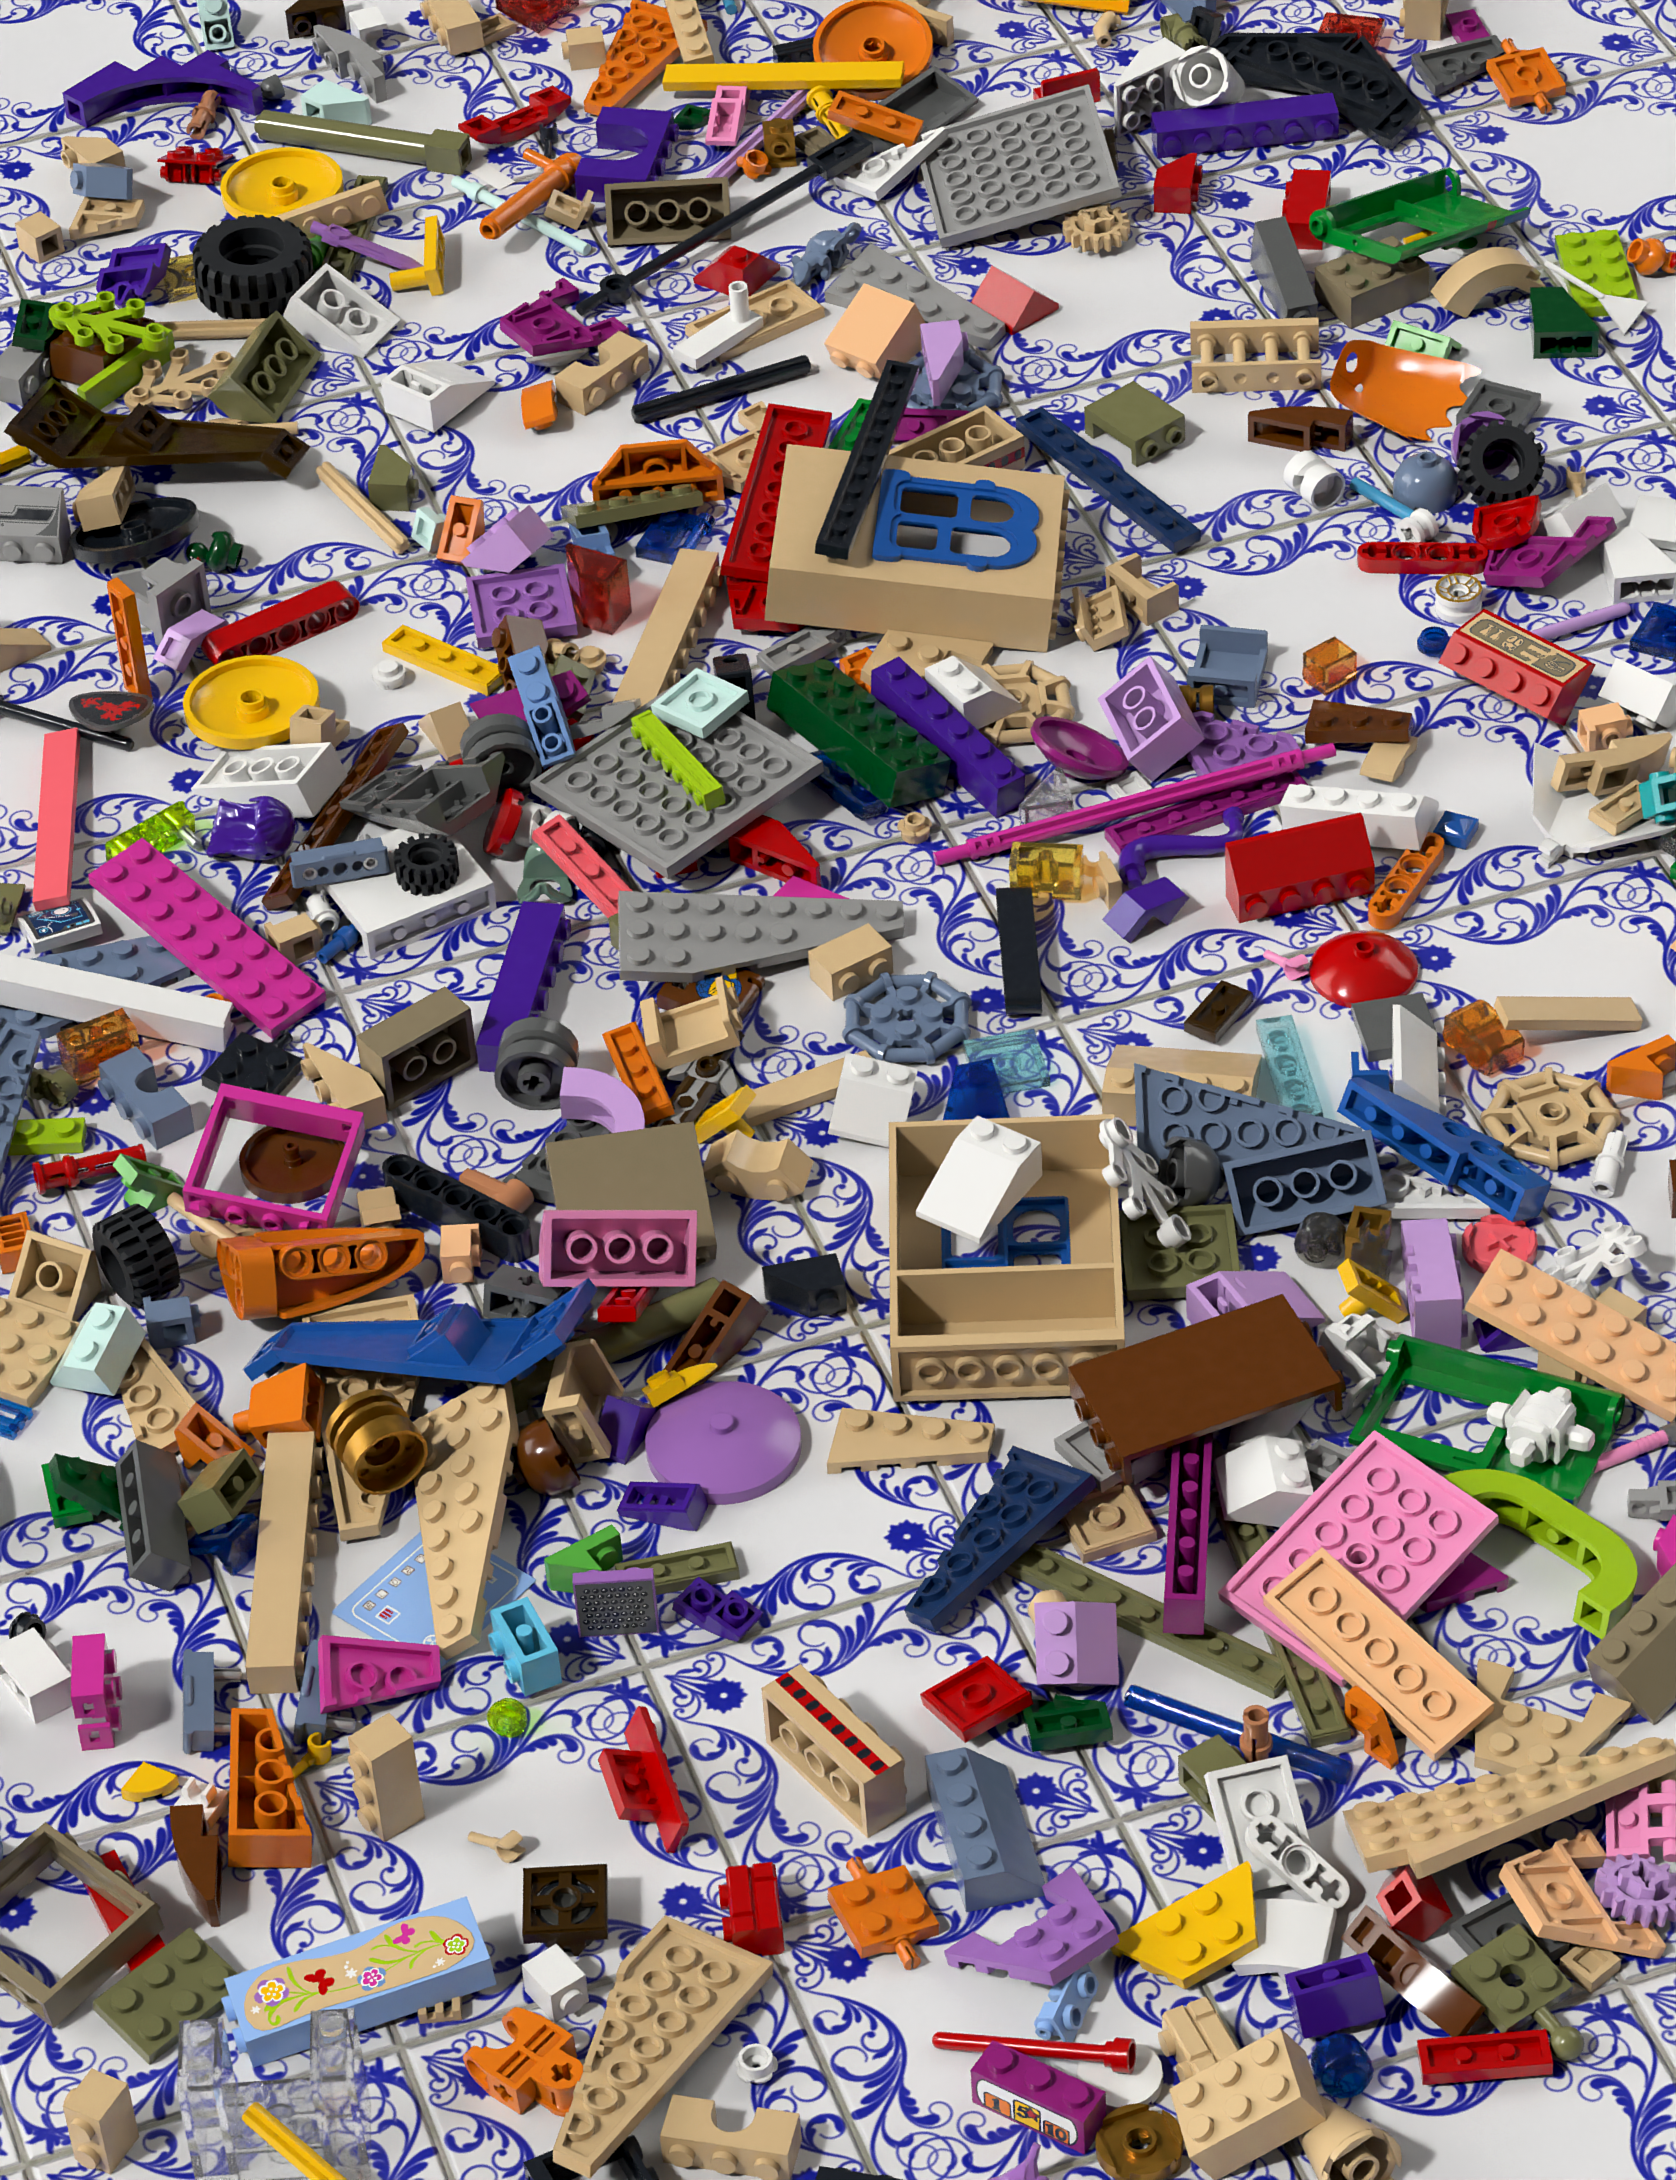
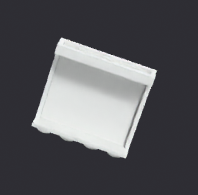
M399 828L378 836L381 837L383 846H386L388 849L391 869L388 873L332 884L315 885L317 892L324 889L327 890L362 935L364 953L370 960L497 909L493 881L455 835L445 837H447V841L452 840L457 849L460 874L455 884L450 883V889L446 891L440 888V894L435 895L434 891H428L429 896H422V891H419L417 895H413L410 889L405 892L402 886L398 885L393 858L394 851L399 849L398 845L402 841L408 844L407 838L413 836L416 840L419 839L418 834H423ZM425 834V838L430 837V834Z

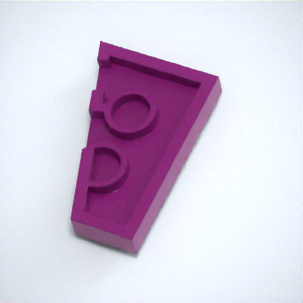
M571 670L551 676L557 687L566 718L591 701L589 694ZM518 688L469 704L478 719L486 715L504 713L516 715L527 722Z

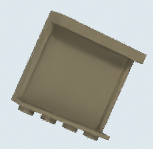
M694 1121L545 1143V1160L547 1171L550 1172L556 1210H697L696 1266L707 1264L710 1260L716 1259L717 1242Z

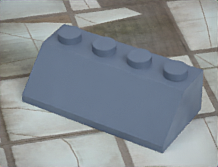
M1371 1129L1223 1163L1239 1237L1352 1212L1354 1205L1370 1208L1388 1204Z
M966 1747L925 1755L927 1790L966 1913L1045 1896L1042 1888L1045 1881L1007 1766Z

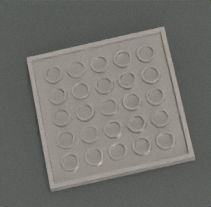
M1089 84L944 126L949 138L920 163L942 249L950 246H959L967 241L986 238L998 232L1017 229L1032 222L1048 220L1056 215L1070 211H1079L1087 206L1106 203L1115 198L1122 197ZM926 132L920 133L915 144L923 141L921 135Z
M670 687L575 751L576 757L554 765L532 780L530 786L532 793L558 810L574 815L577 822L662 876L670 879L823 773L822 760L740 711H737L705 739L659 719L723 786L726 803L706 811L701 805L698 806L695 803L691 794H686L681 783L677 784L672 774L666 772L662 763L655 761L650 750H645L641 741L635 739L631 733V718L649 709L652 711L651 704L672 688Z

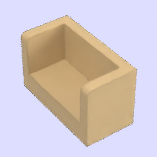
M1133 553L1105 567L1106 589L1117 584L1123 594L1125 609L1146 626L1179 610V585L1175 582H1170L1157 588L1142 576V559L1138 553Z

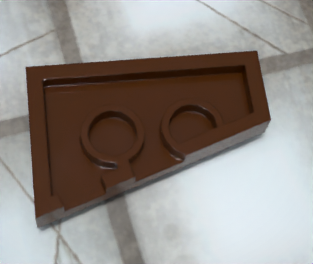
M1313 699L1305 728L1306 744L1409 742L1413 728L1412 713Z

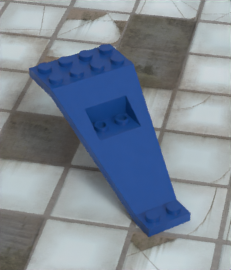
M588 1278L530 1318L480 1319L468 1303L459 1308L454 1303L430 1320L291 1323L263 1342L243 1368V1371L251 1381H254L262 1374H265L267 1378L273 1376L285 1366V1362L307 1363L308 1365L504 1385L514 1377L518 1381L524 1379L537 1368L536 1362L544 1357L550 1361L566 1349L565 1342L575 1335L576 1332L573 1329L584 1321L582 1315L592 1308L593 1305L590 1301L598 1289Z

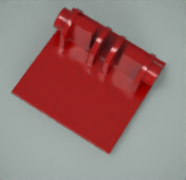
M178 146L176 150L167 151V155L157 159V162L165 163V166L160 168V177L165 178L167 182L184 181V183H188L191 175L193 183H198L199 180V183L215 184L216 181L220 182L222 179V171L217 169V165L232 158L233 154L223 153L222 148H206L205 152H194V147Z

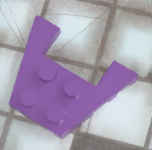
M1070 1867L1042 1886L1046 1900L1055 1904V1906L1047 1911L1045 1916L1029 1926L1021 1927L1014 1933L1012 1938L1001 1945H997L972 1932L946 1949L944 1953L947 1963L951 1967L961 1968L963 1963L974 1964L977 1972L990 1974L996 1969L1008 1971L1010 1978L1054 1986L1120 1941L1114 1925L1076 1870Z

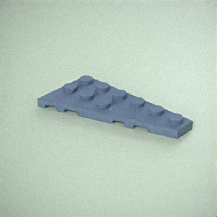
M1134 1063L1137 1147L1144 1153L1151 1155L1158 1166L1160 1159L1168 1158L1170 1149H1165L1164 1147L1166 1142L1174 1136L1190 1137L1204 1141L1215 1151L1219 1158L1220 1166L1223 1167L1224 1162L1362 1132V1128L1321 1116H1314L1290 1107L1279 1106L1255 1097L1210 1084L1199 1083L1175 1074L1164 1073Z

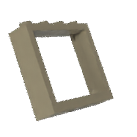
M45 1822L0 1862V1909L50 1864L56 1861L129 1916L125 1922L52 1988L46 1986L0 1950V1988L52 2028H55L164 1929V1925L158 1913L161 1907L151 1899L148 1891L144 1890L140 1893L121 1871L116 1870L112 1872L109 1870L103 1860L93 1850L89 1849L85 1852L78 1846L71 1834L68 1832L65 1834L60 1833Z

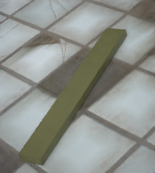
M1222 1506L1216 1507V1519L1239 1571L1270 1539L1265 1525L1224 1520ZM1263 1631L1272 1655L1276 1656L1279 1660L1280 1671L1283 1670L1286 1689L1311 1749L1351 1740V1730L1328 1675L1319 1668H1314L1293 1653L1292 1650ZM1289 1663L1296 1665V1668L1293 1672Z
M1036 1543L1004 1570V1573L1043 1591L1058 1590L1063 1593L1068 1602L1116 1603L1117 1626L1272 1699H1275L1285 1687V1675L1283 1670L1280 1671V1663L1276 1656L1204 1623V1635L1163 1633L1164 1603ZM1289 1663L1293 1672L1296 1668V1665Z

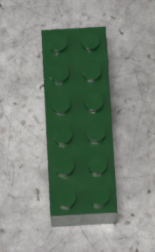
M819 659L812 663L799 666L793 665L786 669L773 671L766 707L886 806L893 808L944 795L951 759L940 751L936 745L920 735L915 728L899 718L895 712L879 702L874 695L859 686L854 679L838 669L834 663L827 659Z

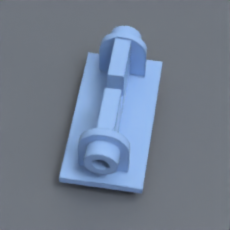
M1088 1963L1051 1987L1048 1997L1051 2001L1057 2002H1044L1034 2022L1037 2036L1042 2039L1060 2036L1063 2042L1074 2041L1099 1985Z

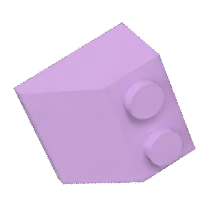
M1079 1601L1034 1603L1037 1688L1119 1685L1116 1603Z

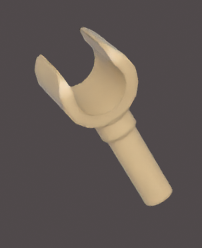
M1581 466L1580 472H1572L1570 467L1566 468V487L1574 491L1576 498L1583 494L1582 490L1586 486V468L1584 466Z
M511 1830L501 1839L473 1831L468 1835V1841L490 1847V1849L495 1850L500 1859L505 1863L514 1861L526 1851L524 1847L518 1845L523 1838L515 1830Z

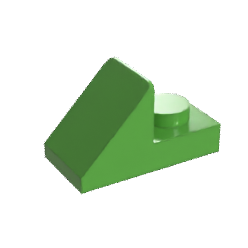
M121 1153L113 1163V1167L122 1176L121 1182L129 1188L124 1195V1199L130 1206L137 1203L144 1206L150 1213H153L168 1206L167 1198L171 1193L176 1192L183 1197L182 1190L185 1184L171 1169Z
M611 1524L544 1558L547 1586L552 1591L574 1593L573 1573L587 1572L589 1570L604 1571L622 1562L623 1554L620 1533Z

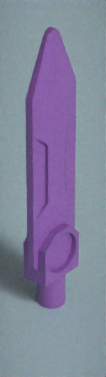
M314 221L311 225L310 232L321 236L322 242L332 246L346 247L403 270L423 266L409 256L355 236L348 229L333 223L327 226Z

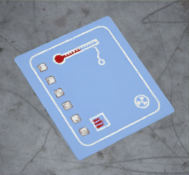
M421 1531L342 1601L332 1613L376 1640L436 1645ZM492 1553L490 1564L494 1566L492 1579L486 1581L483 1598L487 1601L482 1630L492 1622L490 1610L514 1602L536 1581L532 1576ZM440 1655V1669L452 1658L445 1660Z

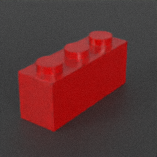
M1294 169L1292 181H1286L1282 217H1286L1297 249H1323L1324 242L1316 239L1312 234L1309 220L1314 211L1330 205L1331 171Z

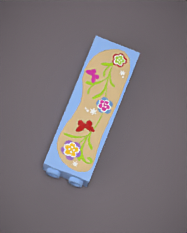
M467 1896L225 1978L224 1981L229 1995L221 1998L228 2022L235 2020L238 2022L239 2027L232 2029V2033L239 2054L248 2052L252 2066L255 2068L418 2012V2009L429 2008L437 2003H444L452 2000V1998L461 1997L494 1986L497 1983L490 1956Z

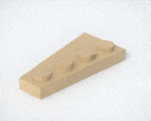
M144 1337L119 1388L136 1439L174 1454L180 1450L174 1430L196 1402Z
M842 1408L827 1460V1474L841 1473V1468L860 1466L861 1472L877 1471V1465L900 1464L901 1469L916 1468V1465L928 1461H935L937 1466L989 1463L995 1438V1424Z

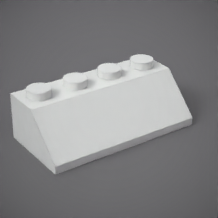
M1289 784L1279 808L1283 830L1361 812L1370 846L1420 851L1439 808V802L1425 795Z

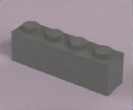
M135 1440L115 1464L129 1577L170 1592L180 1579L187 1576L192 1564L189 1555L188 1531L185 1526L184 1514L177 1504L181 1498L176 1454Z

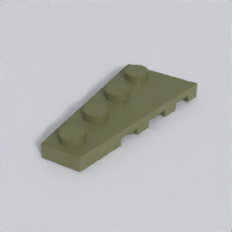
M691 484L673 486L672 491L660 492L659 490H649L641 492L640 495L617 496L607 500L561 506L562 519L579 529L702 506L704 502L701 491L692 488Z

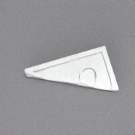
M941 126L938 129L922 134L923 141L908 148L902 143L880 153L874 158L862 161V169L849 175H844L843 172L834 177L836 185L879 201L949 138L946 128Z
M1391 1168L1388 1173L1381 1171L1388 1204L1370 1207L1392 1211V1219H1481V1217L1490 1215L1491 1210L1489 1206L1472 1195L1466 1193L1463 1199L1444 1193V1186L1417 1176L1406 1175L1403 1171Z

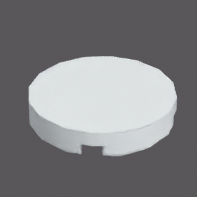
M1106 2039L1097 2044L1105 2045L1107 2041H1114V2039ZM1135 2040L1136 2062L1131 2074L1113 2072L1110 2067H1105L1102 2062L1079 2061L1076 2069L1077 2079L1106 2092L1107 2115L1121 2106L1137 2103L1147 2105L1151 2101L1153 2104L1159 2098L1163 2087L1162 2064L1155 2052L1140 2041Z

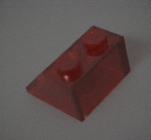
M568 543L565 546L569 588L572 603L579 619L585 628L613 635L632 613L627 560Z

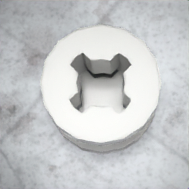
M1419 508L1411 513L1410 518L1406 517L1398 522L1396 532L1401 542H1425V540L1429 541L1437 536L1439 526L1435 517L1428 510Z

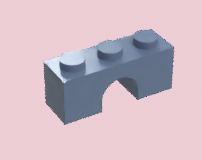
M136 1046L98 1064L101 1078L98 1081V1087L102 1096L106 1100L111 1099L116 1105L120 1116L124 1120L129 1119L133 1123L138 1136L142 1140L147 1139L156 1150L195 1132L190 1104L173 1086L158 1091L154 1065Z

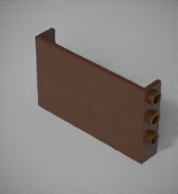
M1283 1294L1068 1367L1070 1395L1074 1400L1076 1414L1081 1422L1087 1421L1095 1446H1102L1111 1472L1117 1471L1125 1485L1133 1483L1131 1460L1321 1394L1325 1395L1335 1412L1343 1410L1342 1393L1346 1392V1385L1341 1372L1333 1370L1325 1348L1322 1345L1317 1346L1313 1340L1309 1324L1306 1321L1301 1322Z

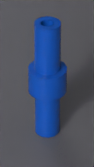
M353 924L342 926L332 935V940L316 953L317 959L321 963L326 964L341 950L347 951L357 943V937L361 934Z

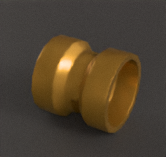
M1179 685L1192 713L1205 711L1214 714L1213 685H1203L1201 688ZM1196 694H1199V710H1196Z

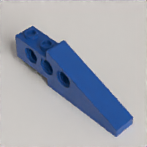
M1359 1077L1349 1079L1337 1112L1365 1131L1371 1129L1372 1135L1444 1185H1458L1509 1221L1516 1222L1540 1215L1552 1183L1502 1151L1504 1143Z

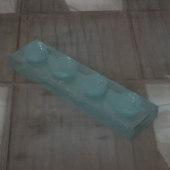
M1286 1015L1256 1020V1032L1279 1105L1323 1117V1110L1293 1016Z

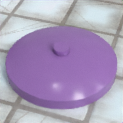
M737 1381L705 1383L684 1390L670 1398L652 1417L645 1437L648 1465L658 1482L700 1484L710 1505L742 1503L769 1493L782 1484L793 1472L799 1461L802 1448L800 1424L790 1405L780 1396L766 1388Z

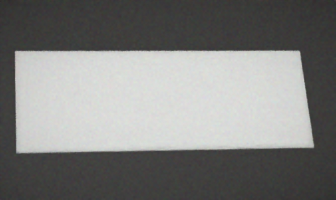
M481 159L473 161L465 168L497 190H501L515 182Z

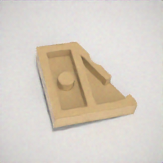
M84 197L69 228L70 240L136 228L145 211L144 199L125 200Z

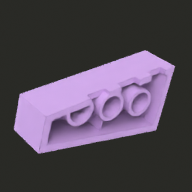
M1447 1218L1402 1220L1401 1254L1412 1336L1461 1349V1338L1468 1337L1467 1314H1462V1310H1464V1290L1459 1285L1461 1282L1460 1261L1454 1258V1256H1457L1456 1234H1450Z

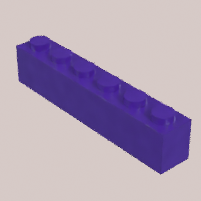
M1333 93L1152 112V142L1157 159L1185 156L1189 153L1203 154L1338 139L1339 112Z
M898 656L871 670V694L951 759L949 775L996 819L1024 804L1025 774Z
M522 901L476 1043L479 1071L495 1072L500 1039L508 1026L524 1018L541 1017V1012L547 1011L549 1004L548 990L555 986L556 965L562 963L564 956L563 943L564 940H569L571 935V920L566 919L564 904Z

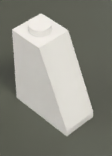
M1634 526L1617 527L1612 534L1599 543V558L1613 605L1621 602L1629 604L1676 599V563Z

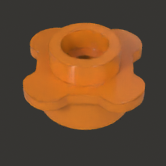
M757 149L748 150L744 157L739 156L736 160L737 166L742 167L744 173L750 179H757L762 174L769 175L772 171V167L768 164L767 155Z

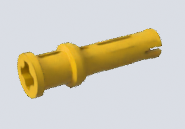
M825 85L815 86L808 92L806 102L811 109L816 111L815 116L819 123L827 125L835 139H839L851 132L850 127L827 119L828 110L833 102V94L829 87Z

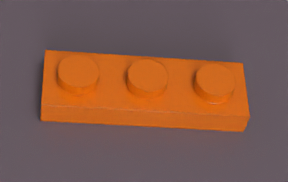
M840 90L833 100L827 115L829 120L898 145L903 143L907 148L915 145L924 121Z

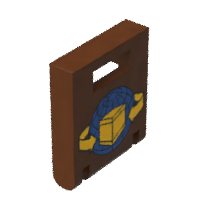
M736 968L734 974L725 975L723 979L727 988L733 986L740 1004L737 1010L743 1021L759 997V992L764 988L765 979L754 972ZM721 973L704 975V980L688 983L685 989L678 988L681 982H665L657 993V1007L668 1011L717 995L715 978L722 976Z

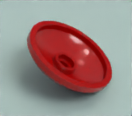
M1367 930L1351 931L1337 935L1317 948L1310 960L1309 976L1313 987L1321 996L1337 1005L1351 1008V1003L1409 994L1418 978V963L1411 949L1390 935Z

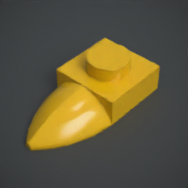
M716 1363L698 1364L679 1372L673 1370L669 1373L665 1369L647 1379L648 1385L641 1390L648 1403L655 1408L706 1377L718 1365Z

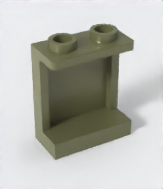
M1135 381L1084 407L1085 434L1095 439L1104 433H1108L1131 449L1132 464L1136 467L1185 441V415Z

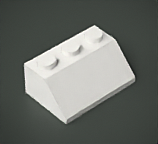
M1393 1005V1093L1446 1117V1097H1439V1094H1445V1072H1438V1069H1444L1445 1053L1444 1047H1437V1032L1403 1006Z

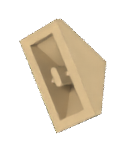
M460 701L430 712L418 720L419 727L446 761L448 760L450 763L462 758L460 741L464 731L470 725Z

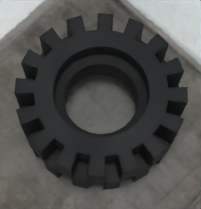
M423 833L418 834L419 839L416 840L413 836L407 838L408 844L402 841L398 845L399 849H395L393 858L397 883L402 886L405 892L410 889L413 895H417L419 891H422V896H429L428 891H434V894L437 895L441 893L440 888L447 891L451 888L450 883L455 884L458 881L457 877L460 874L458 855L452 840L447 841V837L443 835L437 839V834L431 833L429 838H425Z

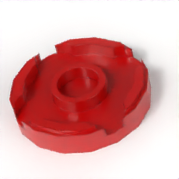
M509 788L498 800L489 819L483 839V851L485 853L498 857L504 853L503 849L500 848L501 845H508L512 841L523 813V806L518 804V801L522 802L524 800L521 792Z

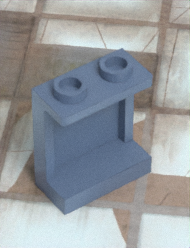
M1201 625L1199 649L1194 667L1188 668L1187 685H1190L1192 688L1213 685L1215 705L1255 708L1268 659V632L1257 629ZM1196 694V703H1199V694Z

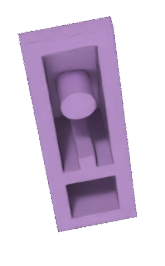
M958 320L920 324L921 349L933 406L941 405L964 365L963 351H969L967 332H961Z

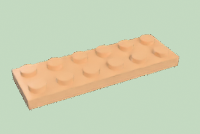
M1499 1250L1468 1300L1465 1311L1604 1387L1623 1393L1626 1399L1670 1423L1674 1421L1676 1417V1343L1507 1251Z
M1322 1547L1263 1596V1605L1352 1687L1357 1685L1371 1696L1384 1710L1386 1718L1434 1762L1494 1711V1703Z

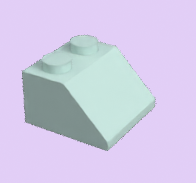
M96 1302L82 1318L50 1383L56 1387L114 1396L146 1335V1331L127 1307Z

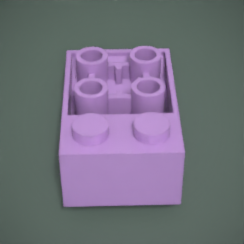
M1218 1271L1186 1285L1187 1319L1191 1324L1280 1294L1285 1296L1301 1322L1306 1321L1310 1328L1325 1322V1317L1286 1272Z

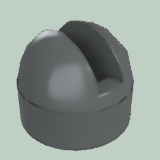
M276 74L267 77L260 84L262 97L266 100L273 101L285 96L282 82Z

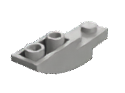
M319 24L313 26L315 38L312 39L313 49L317 56H321L325 60L327 67L330 70L333 69L341 79L350 76L352 80H356L364 94H368L376 104L386 101L387 93L383 57L367 43L353 35Z

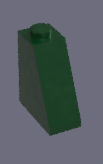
M1530 287L1529 318L1533 359L1598 357L1599 327L1563 287Z

